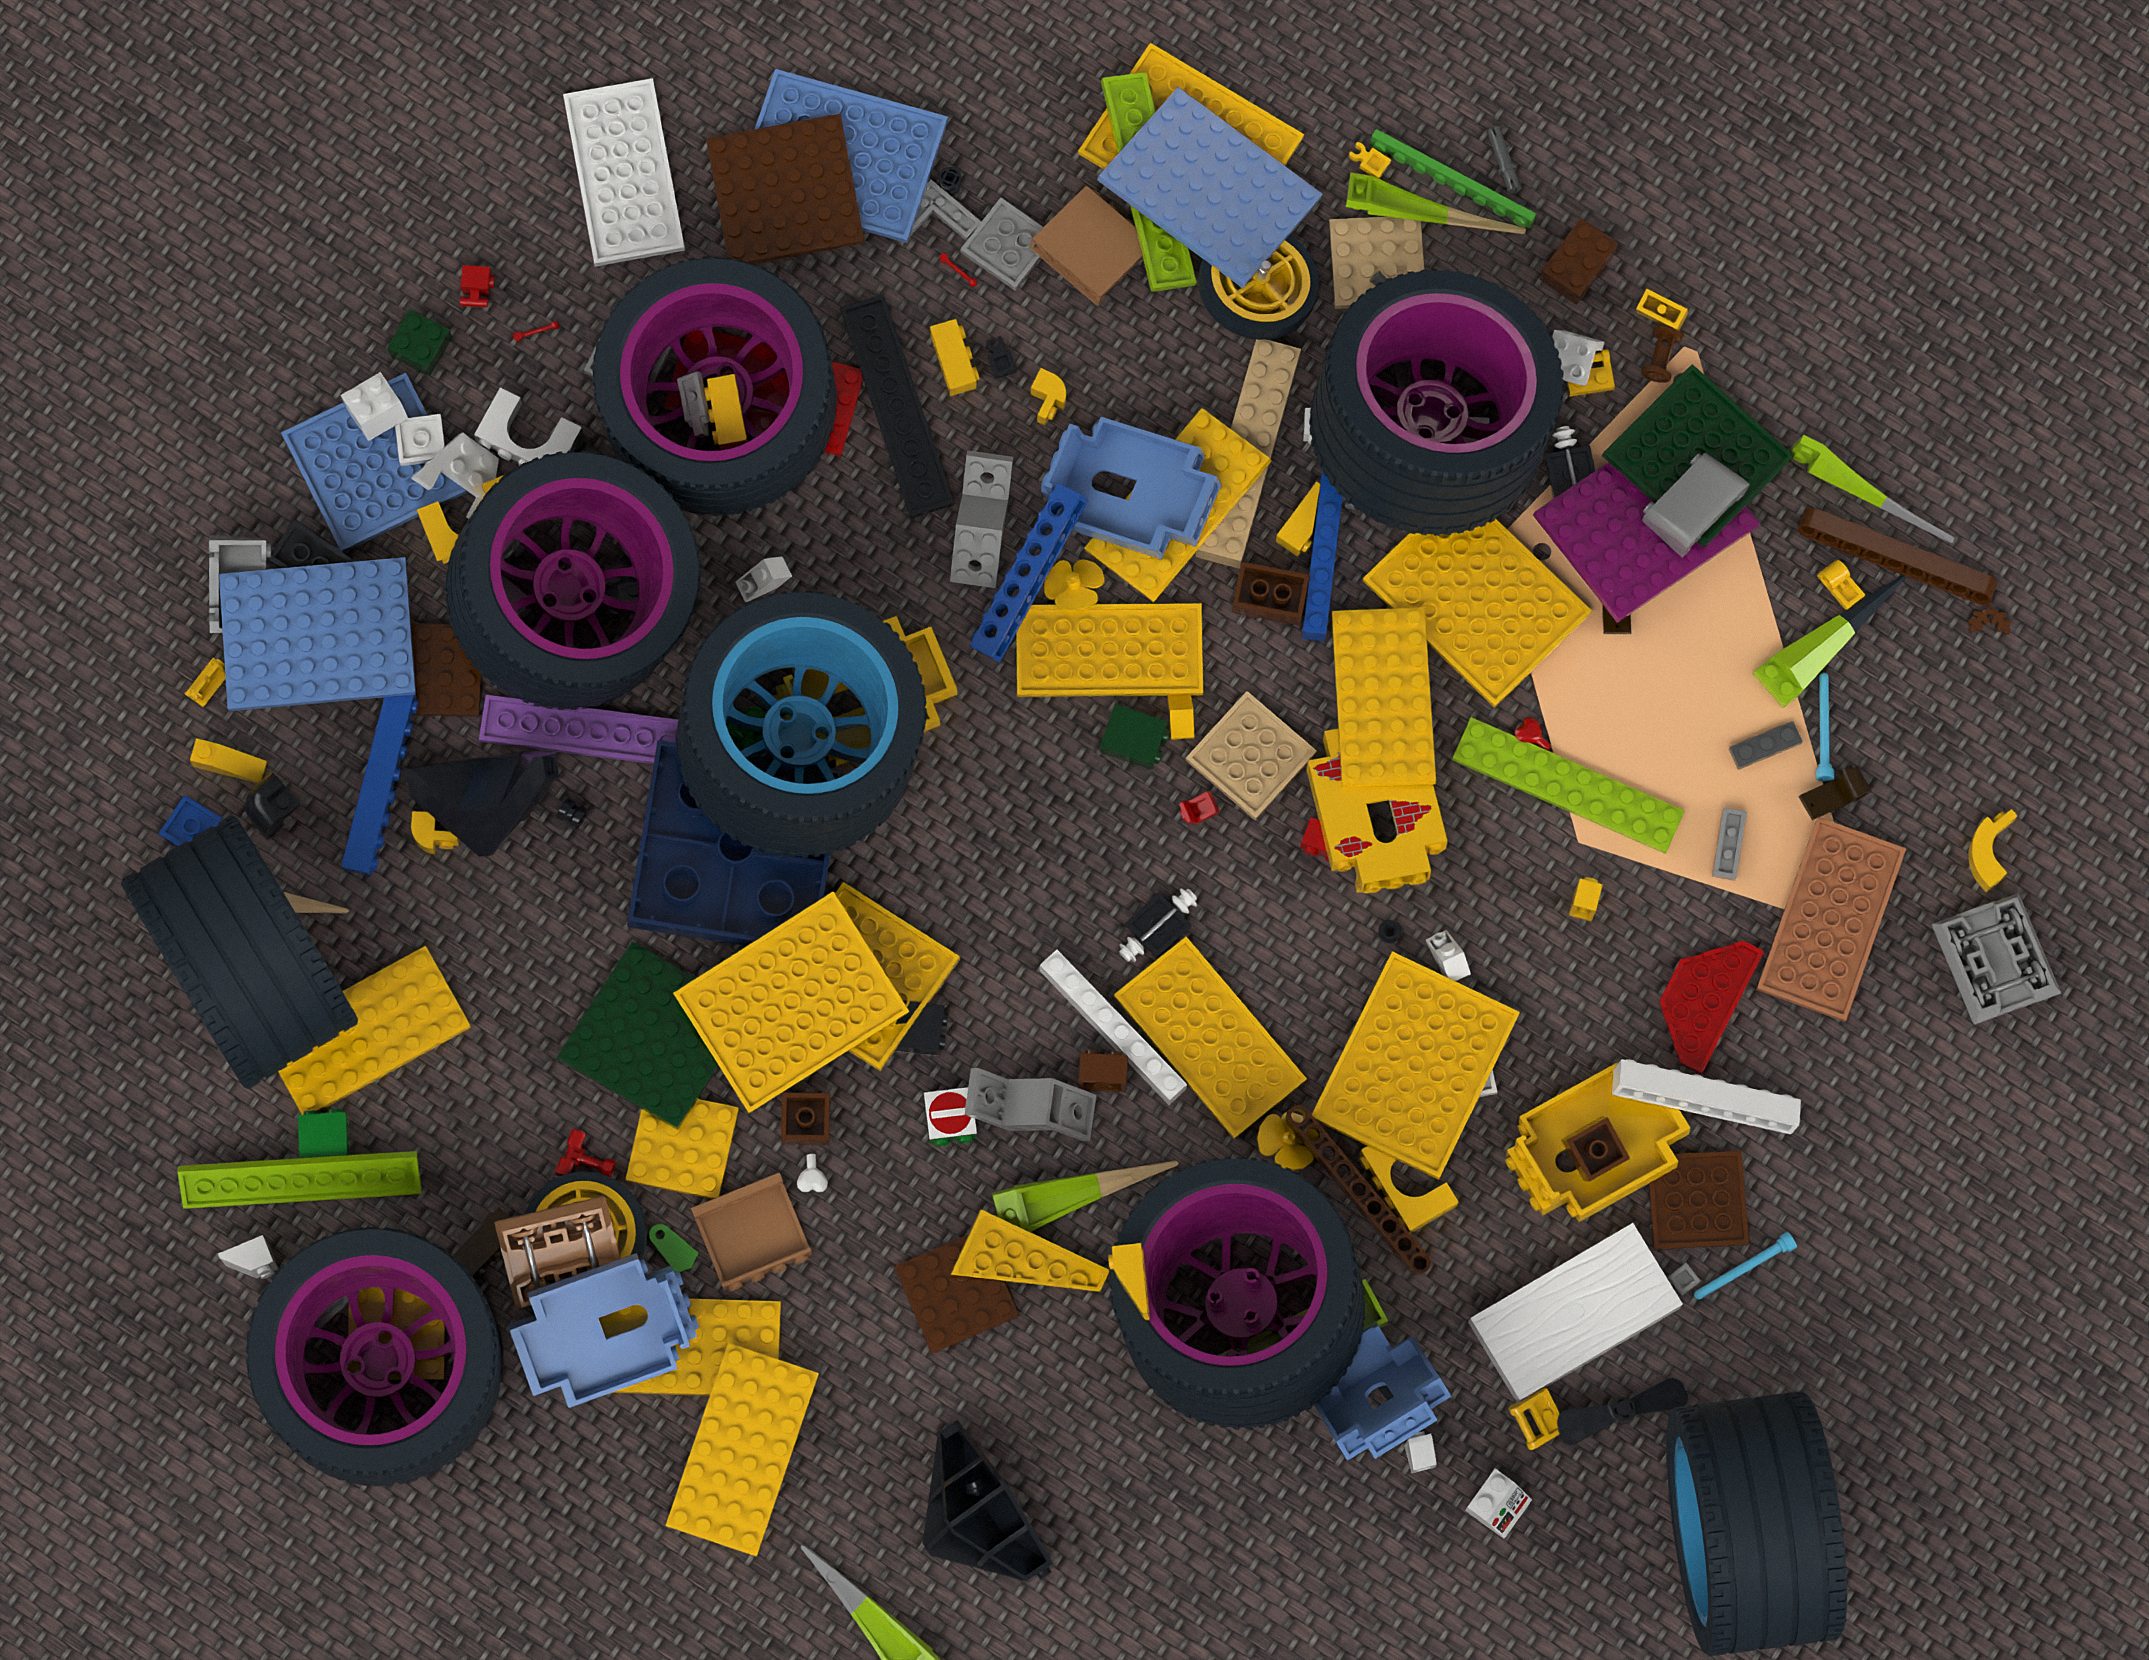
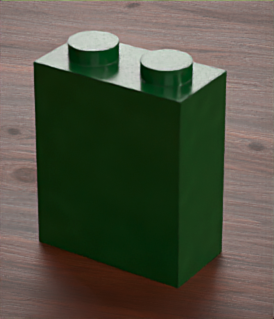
M1115 704L1101 741L1099 752L1152 770L1154 763L1159 764L1163 753V751L1159 750L1161 743H1166L1170 734V730L1167 729L1168 721Z

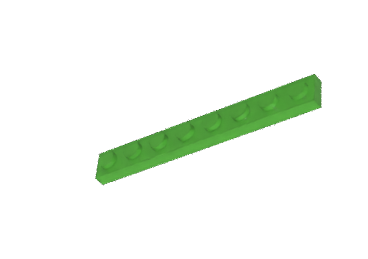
M1377 129L1373 133L1370 144L1380 153L1386 152L1392 155L1397 162L1411 165L1416 172L1428 174L1433 177L1435 182L1452 187L1459 195H1467L1473 198V201L1480 206L1486 205L1492 208L1499 216H1507L1513 219V222L1520 227L1526 226L1531 228L1534 223L1536 213Z

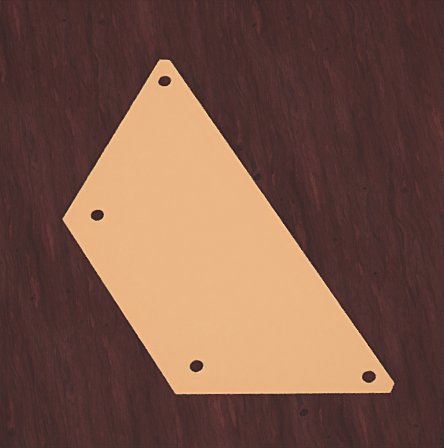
M1684 346L1667 365L1666 370L1671 373V380L1666 383L1650 381L1588 445L1591 448L1595 471L1608 463L1602 457L1603 452L1674 382V377L1677 374L1684 373L1692 364L1704 374L1697 351ZM1549 485L1507 530L1532 554L1533 548L1537 544H1547L1551 549V555L1548 559L1540 561L1592 610V614L1531 672L1549 740L1552 745V751L1556 755L1684 810V814L1666 854L1570 812L1578 843L1785 909L1816 819L1811 820L1798 796L1823 785V783L1816 780L1818 765L1798 697L1783 708L1753 675L1756 669L1784 648L1751 534H1747L1631 613V634H1603L1602 603L1533 516L1536 510L1553 500L1551 486ZM1792 721L1794 722L1803 741L1801 745L1742 769H1737L1729 747ZM1723 808L1747 812L1735 881L1712 877ZM1831 813L1821 817L1834 822Z

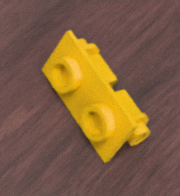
M212 658L186 691L185 695L204 708L226 679L225 664L219 659Z

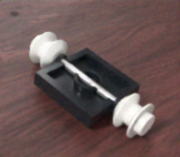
M1569 426L1557 428L1556 433L1552 434V437L1558 438V442L1554 446L1562 449V451L1544 455L1553 499L1595 472L1590 446L1571 448L1577 440L1572 439L1571 434L1575 430L1570 429Z
M1181 888V895L1179 897L1172 896L1173 906L1158 893L1125 923V926L1137 939L1127 937L1128 944L1119 945L1121 948L1119 952L1122 957L1128 962L1130 960L1136 962L1135 955L1138 953L1144 954V945L1158 959L1191 928V925L1179 912L1188 914V907L1190 905L1197 906L1195 902L1197 898L1192 891Z

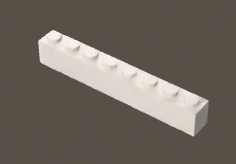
M1058 950L1040 964V972L1116 1051L1123 1052V1055L1128 1056V1063L1168 1105L1186 1090L1187 1084Z
M1621 1059L1614 1068L1612 1095L1792 1134L1799 1126L1801 1099L1793 1098L1790 1095H1778L1764 1089L1756 1090L1742 1084H1729L1724 1080L1707 1079L1697 1074L1689 1075L1675 1069L1659 1068L1653 1064H1640L1631 1059Z

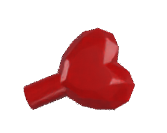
M1527 717L1523 721V726L1515 730V737L1521 742L1537 744L1545 750L1552 746L1542 737L1541 727L1533 717Z

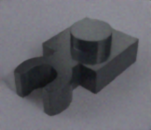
M998 336L999 345L996 347L990 344V340H986L987 350L993 353L988 356V361L995 379L1017 373L1010 349L1003 351L1004 341L1001 336Z

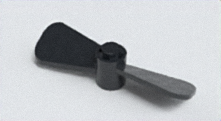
M1668 1378L1630 1399L1619 1397L1609 1405L1564 1410L1557 1419L1559 1435L1565 1444L1575 1445L1613 1423L1619 1425L1626 1424L1634 1415L1673 1410L1674 1407L1685 1406L1688 1402V1394L1681 1381L1675 1378Z

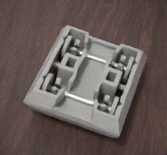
M2019 893L1932 924V928L1974 1025L2061 994ZM2014 931H2015V933H2016L2017 935L2022 934V936L2016 937L2015 934H2014ZM2031 955L2033 961L2031 962V967H2028L2026 961Z

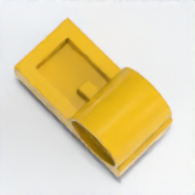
M1835 560L1817 575L1845 610H1848L1865 597L1862 590L1851 579L1847 567L1840 560Z

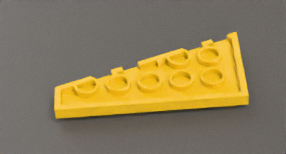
M980 1209L951 1275L1100 1292L1109 1274V1269Z

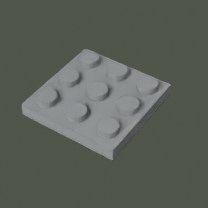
M1000 198L961 247L960 252L1016 291L1041 259L1037 253L1030 249L1032 238L1043 226L1003 198Z

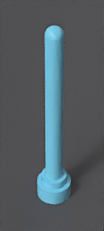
M1823 672L1819 675L1820 764L1816 769V780L1832 781L1834 780V768L1830 764L1829 677L1827 673Z
M1788 1231L1783 1233L1776 1240V1244L1694 1292L1695 1298L1701 1299L1781 1251L1784 1253L1796 1249L1797 1245Z

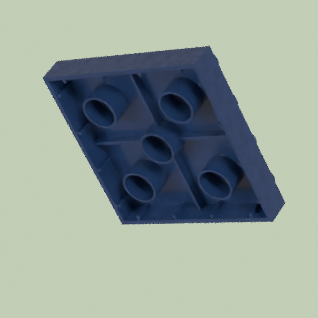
M658 740L627 927L748 946L823 898L830 854L824 853L818 857L808 855V858H802V856L789 858V855L779 857L778 854L774 853L765 854V851L760 849L759 851L753 850L754 847L744 846L741 844V841L731 839L729 834L720 831L718 825L714 826L708 816L705 817L702 813V808H698L696 801L690 796L689 787H686L684 777L681 775V764L678 763L677 743ZM756 756L748 759V761L765 773L773 759ZM814 766L804 768L803 784L824 782ZM792 768L789 771L778 769L773 777L795 783V769ZM829 768L835 779L842 777L843 770Z

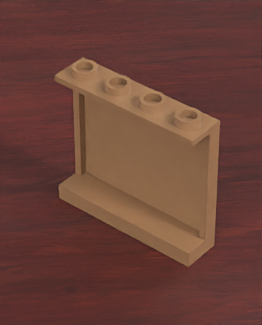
M1087 185L1032 238L1030 245L1032 251L1037 253L1096 306H1099L1104 301L1105 294L1143 258L1135 224L1130 219H1125L1119 214L1114 205L1105 202L1096 190H1091Z
M780 1173L691 1208L723 1290L729 1289L730 1292L737 1290L746 1281L751 1280L752 1283L765 1278L764 1274L768 1272L779 1273L787 1269L786 1265L793 1262L796 1265L809 1260L808 1256L812 1255L811 1248L807 1243Z

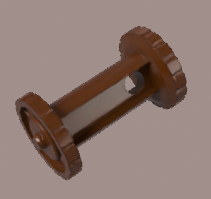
M1656 326L1653 328L1652 333L1658 340L1650 365L1642 367L1641 374L1648 380L1666 383L1671 380V373L1666 368L1673 344L1680 343L1683 335L1674 328ZM1662 341L1668 342V346H1664Z

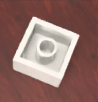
M381 372L341 395L348 412L368 441L408 419L400 400Z

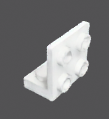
M1554 330L1552 338L1555 341V348L1559 351L1558 358L1562 361L1563 380L1586 386L1595 352L1603 350L1604 341L1565 330Z

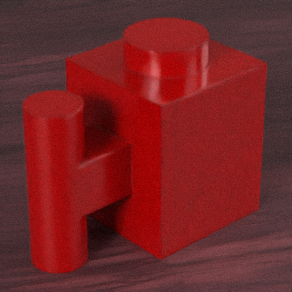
M462 265L460 287L462 294H468L470 297H460V306L488 308V298H480V295L490 296V289L495 288V275H492L490 267Z

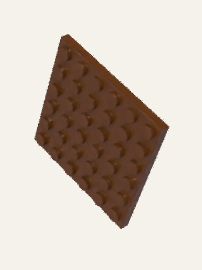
M841 114L706 138L727 257L733 258L736 261L741 259L746 263L755 264L865 243Z

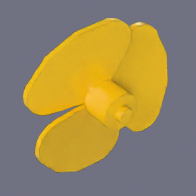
M1081 559L1073 565L1072 572V567L1068 561H1059L1051 568L1045 579L1044 593L1048 599H1055V604L1060 609L1070 611L1084 610L1098 601L1097 593L1088 588H1098L1104 584L1103 571L1096 563Z
M1292 1112L1291 1117L1293 1121L1301 1123L1303 1116ZM1286 1113L1281 1118L1276 1114L1268 1115L1260 1125L1257 1136L1260 1153L1266 1157H1271L1276 1153L1274 1161L1284 1169L1287 1167L1292 1169V1171L1304 1169L1313 1161L1314 1156L1306 1146L1300 1145L1303 1144L1286 1122ZM1313 1129L1307 1130V1137L1311 1141L1318 1140V1133Z

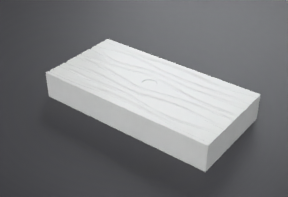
M1632 1223L1471 1317L1468 1323L1515 1401L1520 1402L1541 1388L1548 1387L1679 1310L1683 1303Z

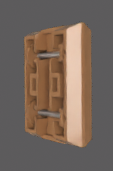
M605 1195L494 1222L516 1310L532 1306L528 1292L551 1284L546 1281L555 1279V1282L620 1259Z

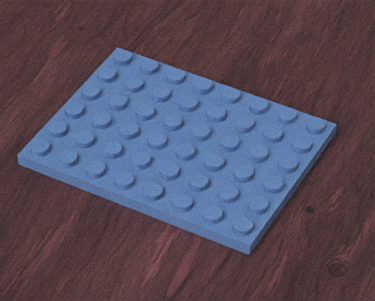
M775 69L755 129L841 114L862 231L908 243L948 123V116Z
M1179 87L1119 152L1097 179L1242 288L1247 285L1254 274L1260 269L1262 262L1267 261L1323 195Z
M405 557L219 574L228 711L416 694L407 563Z

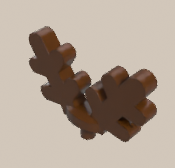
M1988 604V609L1982 610V612L1974 611L1972 615L1977 618L1968 620V624L1971 625L1968 629L1969 633H1974L1976 629L1978 631L1983 630L1981 622L1985 625L1989 623L1986 615L1993 616L1990 621L1991 625L1997 622V632L2002 630L2005 635L2010 633L2008 626L2011 625V621H2004L2003 619L2007 617V613H1999L1998 610H1992V604Z

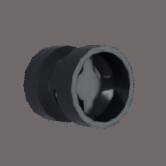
M945 167L939 173V186L950 196L957 194L961 189V173L955 167Z
M568 797L561 805L556 817L562 821L567 820L570 822V826L578 829L587 817L589 809L584 806L579 807L575 804L574 800Z

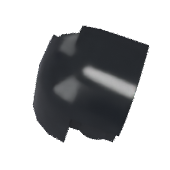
M273 772L269 773L251 789L245 802L248 817L266 839H269L285 825L283 820L301 806Z

